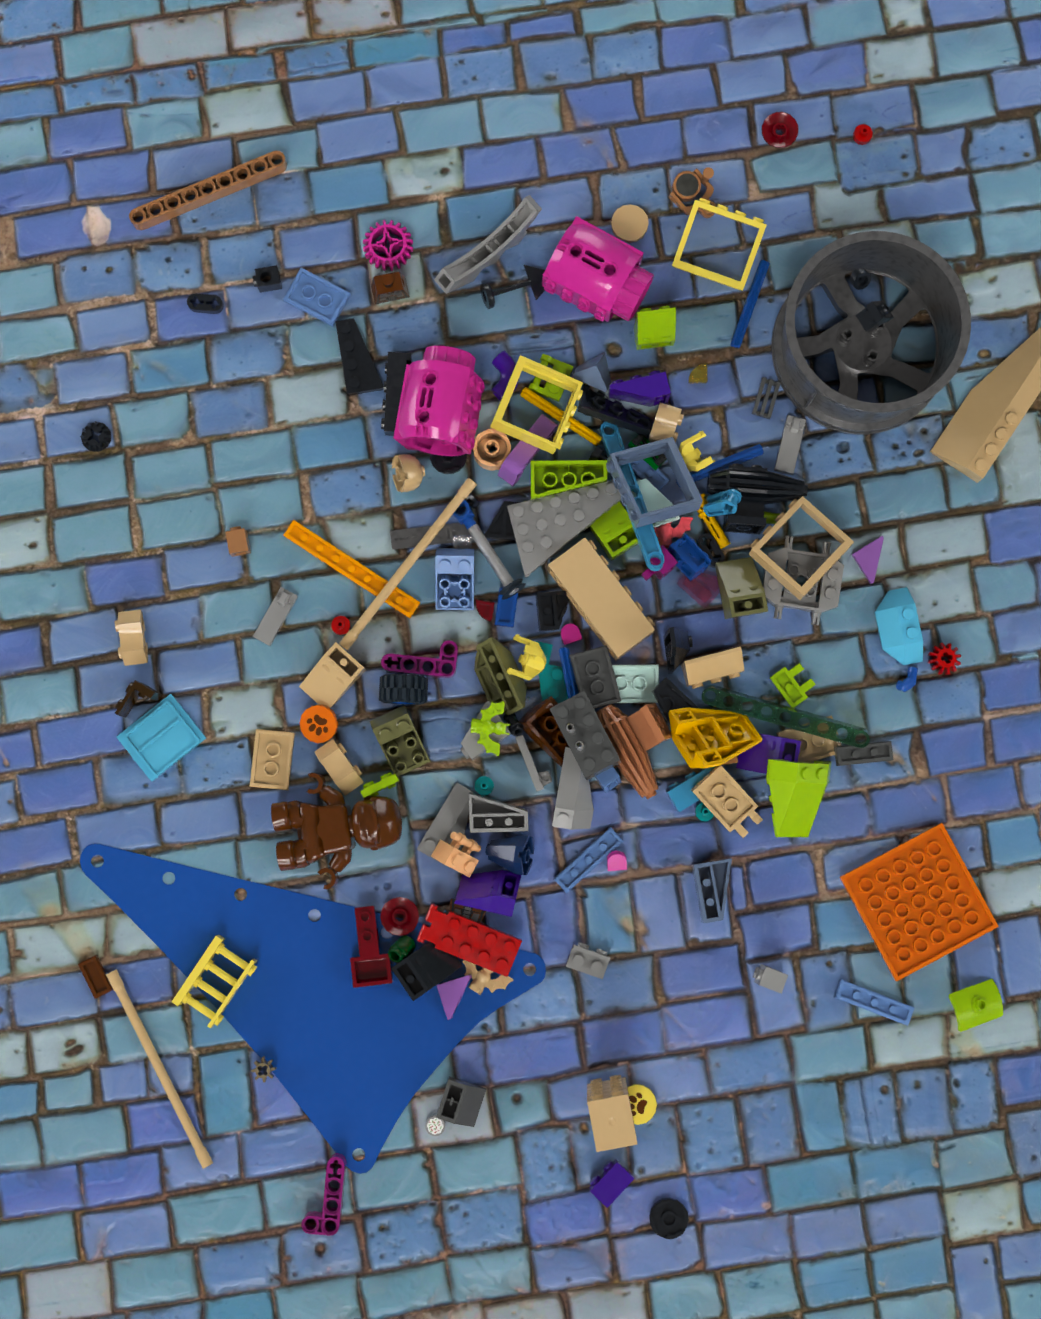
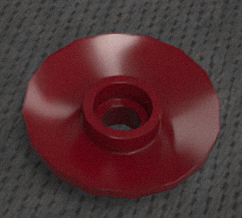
M775 112L764 120L762 136L770 146L785 148L796 140L798 124L790 114ZM776 131H781L782 135L776 134Z
M393 898L385 903L381 910V923L385 930L392 935H407L418 924V908L407 898ZM397 915H402L404 917L403 920L398 921L396 919Z

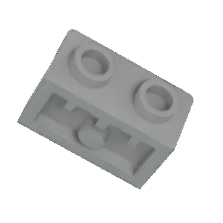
M578 942V945L573 944L566 967L603 979L611 957L607 956L608 952L597 948L595 952L589 949V945Z

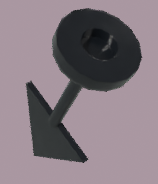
M524 265L529 281L494 292L488 283L480 284L481 296L486 308H494V296L531 285L535 300H537L545 291L542 286V277L545 270Z

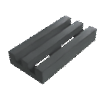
M762 377L752 411L753 415L767 419L771 418L781 382H774V380H767ZM765 384H768L762 408L759 412L757 409ZM772 386H775L769 410L766 414L764 412Z

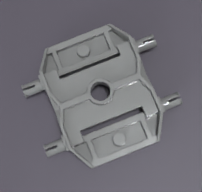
M785 536L784 547L767 554L784 571L786 561L788 560L786 573L795 581L799 576L804 577L807 581L831 556V542H823L822 553L818 554L793 550L792 543L794 537L790 536L789 539V536ZM837 561L822 577L818 602H815L818 582L801 600L785 587L783 597H781L783 585L765 570L763 588L766 600L775 607L773 618L782 619L783 608L799 609L813 613L811 624L819 626L820 615L823 612L838 607L844 565Z

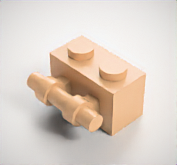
M452 832L450 838L453 839L451 844L440 839L431 857L470 878L479 862L470 854L472 851L479 852L481 846L477 841L466 838V835L460 832ZM460 845H464L462 850L459 849Z

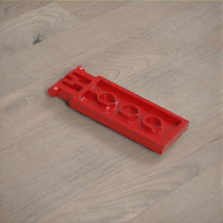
M431 903L425 920L432 924L431 926L422 925L417 941L424 943L427 940L436 944V949L508 977L522 939L449 910L447 914L437 910L438 906Z

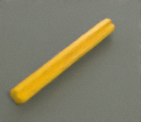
M527 387L521 391L520 396L557 421H561L564 411ZM569 417L568 422L571 423L569 429L595 446L601 442L602 437L573 417Z

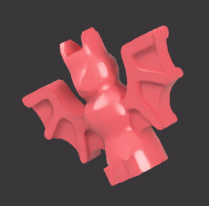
M681 517L679 524L675 528H672V522L661 525L659 528L655 527L654 530L659 538L660 547L664 545L665 548H669L672 544V538L680 539L685 532L690 531L693 517Z

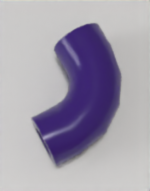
M505 350L499 353L492 361V364L500 372L501 376L500 381L491 389L499 401L503 397L516 365L512 357Z

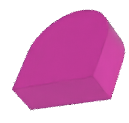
M566 624L562 627L561 638L564 646L582 640L580 630L575 624Z
M612 851L608 854V871L627 870V860L623 852Z

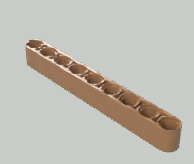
M277 150L136 207L129 213V219L137 230L153 227L283 173L287 169L285 156L281 151ZM276 160H282L278 165L273 164ZM259 167H265L261 172L256 171ZM242 174H247V177H246V178H244V179H240V178H239L240 175H242ZM230 181L229 185L222 186L223 182ZM207 188H213L212 192L205 193V190ZM190 195H195L193 200H187ZM173 202H178L176 207H170ZM155 210H161L159 214L153 215ZM138 217H143L142 221L135 222Z

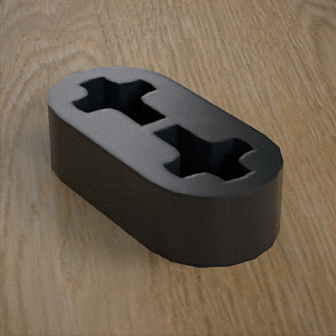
M195 293L191 294L187 299L188 307L196 313L218 314L224 308V303L217 295ZM198 299L200 303L204 304H197V307H194L192 302ZM214 301H217L219 305H217L215 309H213V307L208 304H213Z
M708 533L702 534L697 540V545L708 554L710 559L713 558L711 554L713 552L715 556H720L718 562H723L724 554L714 537ZM702 538H705L706 540L709 539L711 541L709 543V547L711 548L710 550L706 545L702 546ZM711 561L709 566L715 568L716 562Z

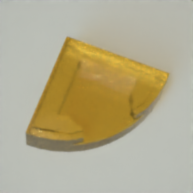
M707 363L700 364L692 370L688 383L708 382Z

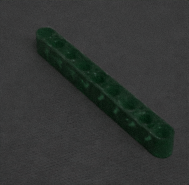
M715 685L706 686L702 692V700L707 705L858 748H864L870 742L868 731L859 726ZM709 690L714 691L716 697L708 699L705 693ZM732 696L735 701L733 704H726L724 698ZM750 701L753 704V708L746 710L742 704ZM763 707H770L772 712L769 715H764L761 709ZM788 712L791 717L788 720H782L780 714ZM806 717L810 722L808 725L802 726L799 723V719ZM820 723H826L828 729L820 731L817 726ZM844 728L847 730V734L845 736H838L836 734L837 730ZM864 734L866 739L858 742L855 739L856 735Z

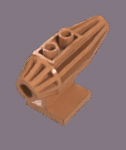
M656 703L645 705L630 716L624 714L613 704L597 711L596 714L621 760V763L614 766V768L621 772L641 798L646 797V799L657 795L656 790L659 788L647 751L671 739L672 734Z

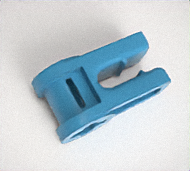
M728 489L709 495L707 497L708 503L703 506V510L708 517L734 514L737 511V504L741 501L742 495L736 489Z

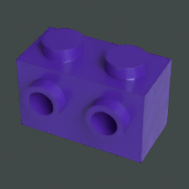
M617 1159L613 1162L610 1160L604 1166V1172L600 1176L596 1175L589 1183L591 1185L589 1187L590 1192L606 1208L634 1180L633 1174Z

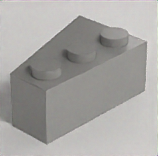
M469 792L470 833L528 831V810Z

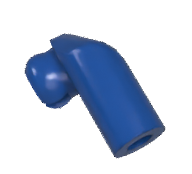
M908 667L907 678L896 683L897 690L906 692L915 686L918 668Z

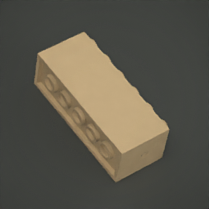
M583 538L549 563L547 571L562 591H567L566 596L604 646L607 645L608 652L617 661L652 635L655 631V624L649 616H644L642 613L643 608L639 602H634L630 596L632 594L626 586L622 587L619 583L620 578L614 570L610 571L607 566L609 563L605 557L597 554V547L592 540L588 541L586 538Z
M621 1075L609 1077L610 1080L602 1081V1078L590 1080V1084H587V1104L596 1152L638 1145L626 1077L621 1078Z

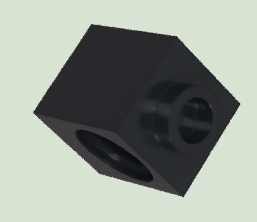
M277 265L255 269V275L252 276L254 287H258L260 293L282 289L280 272ZM264 277H271L269 282H262Z

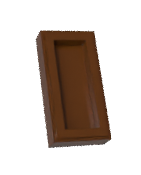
M97 955L78 964L95 999L113 990Z

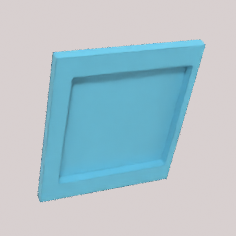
M169 694L120 733L117 739L151 782H153L203 742L206 737L174 696Z

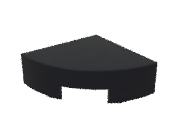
M471 493L464 499L473 509H476L479 505V502Z

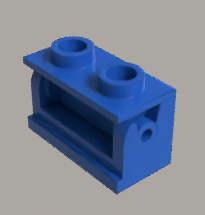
M687 534L672 543L668 548L670 554L678 562L676 566L690 581L707 570L712 561L708 554L702 551L695 540Z

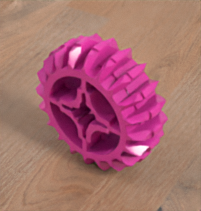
M383 220V225L381 226L376 222V229L370 226L371 233L366 232L365 237L367 239H363V244L365 245L363 251L367 252L365 257L370 259L369 263L371 265L375 263V268L377 269L382 265L383 271H386L387 267L390 268V271H393V266L395 265L400 269V263L406 265L405 258L410 259L411 254L409 252H413V247L411 246L413 240L410 239L411 234L409 232L406 233L407 228H401V223L399 222L394 226L393 220L389 224L386 223V220ZM389 233L397 235L401 240L391 238ZM383 235V238L380 241H376V243L374 244L375 240L379 236ZM387 239L390 243V252H388V249L386 248ZM402 248L400 253L393 257V253ZM375 252L384 253L387 258L380 257Z

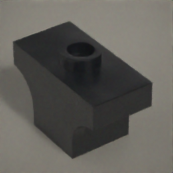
M872 301L856 314L866 332L873 331L894 318L884 301Z

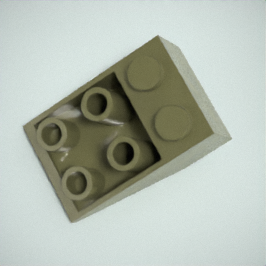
M752 557L715 563L725 619L761 614L768 611L765 591Z
M405 705L370 721L372 730L394 774L400 776L431 762Z

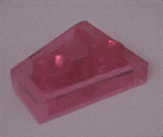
M701 573L692 581L684 575L677 583L684 592L704 609L720 593L717 577Z

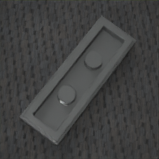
M891 741L834 747L836 766L894 760Z

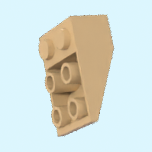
M335 642L299 687L317 704L332 708L366 669Z

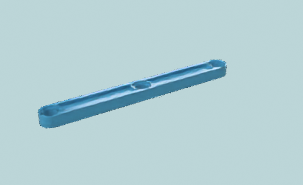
M603 422L600 427V436L609 458L611 453L625 450L617 425ZM610 427L614 432L606 434L603 429ZM631 464L620 465L630 490L637 495L634 499L641 514L648 513ZM631 522L646 566L651 571L661 570L664 564V555L653 525L649 524L636 528L634 523ZM656 557L661 561V563L659 565H653L651 564L650 559Z

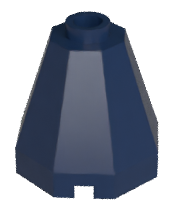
M524 835L491 840L490 844L486 846L485 853L488 855V860L512 873L528 875L533 859L529 858L530 854H534L533 837Z

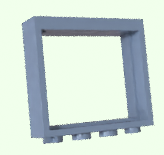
M673 437L609 455L606 463L607 471L611 473L614 486L621 494V502L624 506L626 505L629 519L636 528L700 509L703 499ZM665 454L687 502L641 514L620 465Z

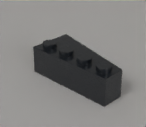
M388 352V359L385 363L387 379L384 381L386 400L383 399L382 411H385V418L381 419V429L384 430L385 435L394 436L406 364L410 365L413 362L411 353Z

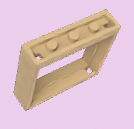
M803 496L799 500L794 499L788 506L789 510L786 513L782 512L775 519L777 523L773 527L769 525L762 533L764 535L761 540L757 538L750 545L752 549L749 553L756 562L799 600L810 591L854 543L851 538ZM799 508L804 510L841 543L835 552L802 586L760 550Z

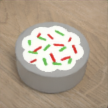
M437 1115L429 1117L425 1125L426 1131L432 1136L441 1135L445 1129V1121L436 1118Z

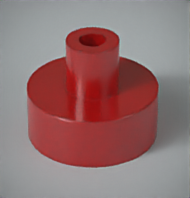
M866 124L858 125L853 132L854 141L859 145L869 143L873 135L871 127Z
M337 616L333 619L331 628L335 634L343 636L351 629V623L345 616Z

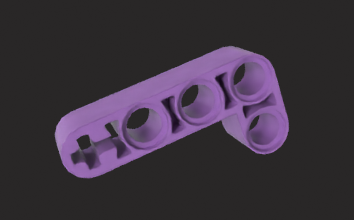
M542 414L529 429V432L548 440L558 425ZM520 440L502 463L498 476L511 486H514L522 476L524 469L540 449Z

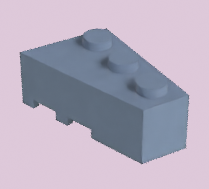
M732 858L692 864L702 923L721 921L724 918Z

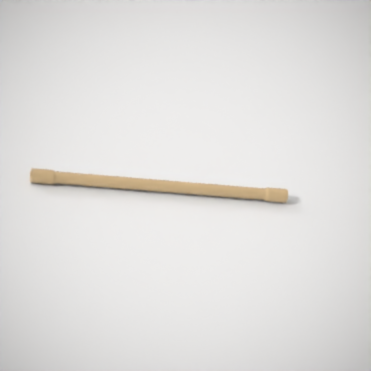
M469 477L352 629L339 642L344 649L349 650L361 631L464 499L477 486Z
M116 969L106 974L116 992L204 1169L213 1164V1161L203 1145Z

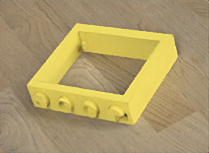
M700 198L699 201L695 200L672 267L743 291L767 224L763 223V219L753 217V219L746 218L745 213L737 210L735 213L729 212L728 207L720 204L717 207L712 206L710 201ZM698 208L759 229L741 281L680 261Z
M520 355L490 427L554 454L556 449L560 450L564 441L561 438L563 432L567 433L571 423L568 422V419L575 414L577 406L574 404L576 400H580L583 391L580 390L583 382ZM522 371L572 392L553 441H549L502 420Z

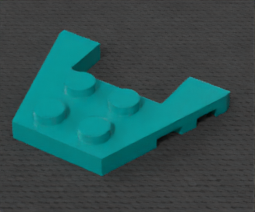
M536 641L546 656L545 668L539 673L541 699L544 701L552 696L559 704L568 699L562 667L549 664L553 645Z

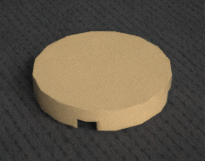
M631 204L618 208L613 214L611 221L614 235L628 243L637 242L642 239L647 232L649 224L648 216L644 210Z

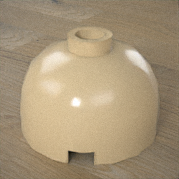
M410 454L395 455L393 457L392 468H395L396 475L392 476L397 491L402 493L418 488L422 478L425 476V468L420 464V461Z

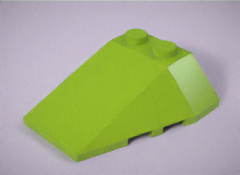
M768 759L766 781L770 786L771 792L769 801L773 805L772 820L775 837L809 836L830 780L832 761L814 760V763L792 762L784 759Z

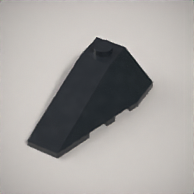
M675 627L669 628L663 636L668 674H672L689 653L690 647H693L692 636H688V631Z

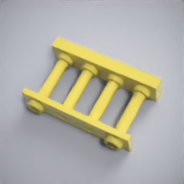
M220 935L215 936L172 1000V1003L177 1006L187 1003L211 1019L208 1024L209 1028L220 1024L224 1018L222 1015L223 1011L248 975L251 977L257 968L255 966L256 959H252L250 963H247L225 948L223 944L225 938ZM215 954L223 955L244 969L238 980L214 964L212 958ZM204 970H210L233 986L228 996H225L202 980L201 975ZM198 986L222 1003L216 1013L191 997L190 991L193 987L197 988Z

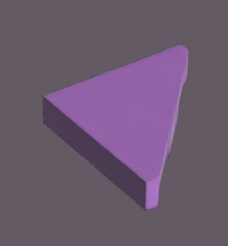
M883 536L852 554V557L870 584L874 583L884 540Z
M471 974L437 985L447 1020L453 1018V1014L472 978Z

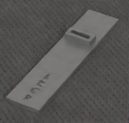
M451 523L445 524L429 545L471 541L474 539L464 524ZM431 526L390 531L392 550L416 547Z

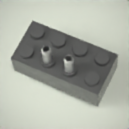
M585 691L550 708L586 780L621 763L619 755L614 749Z

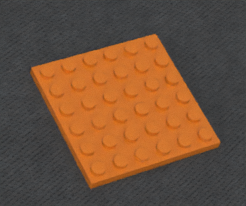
M943 823L937 824L839 877L896 982L999 927Z

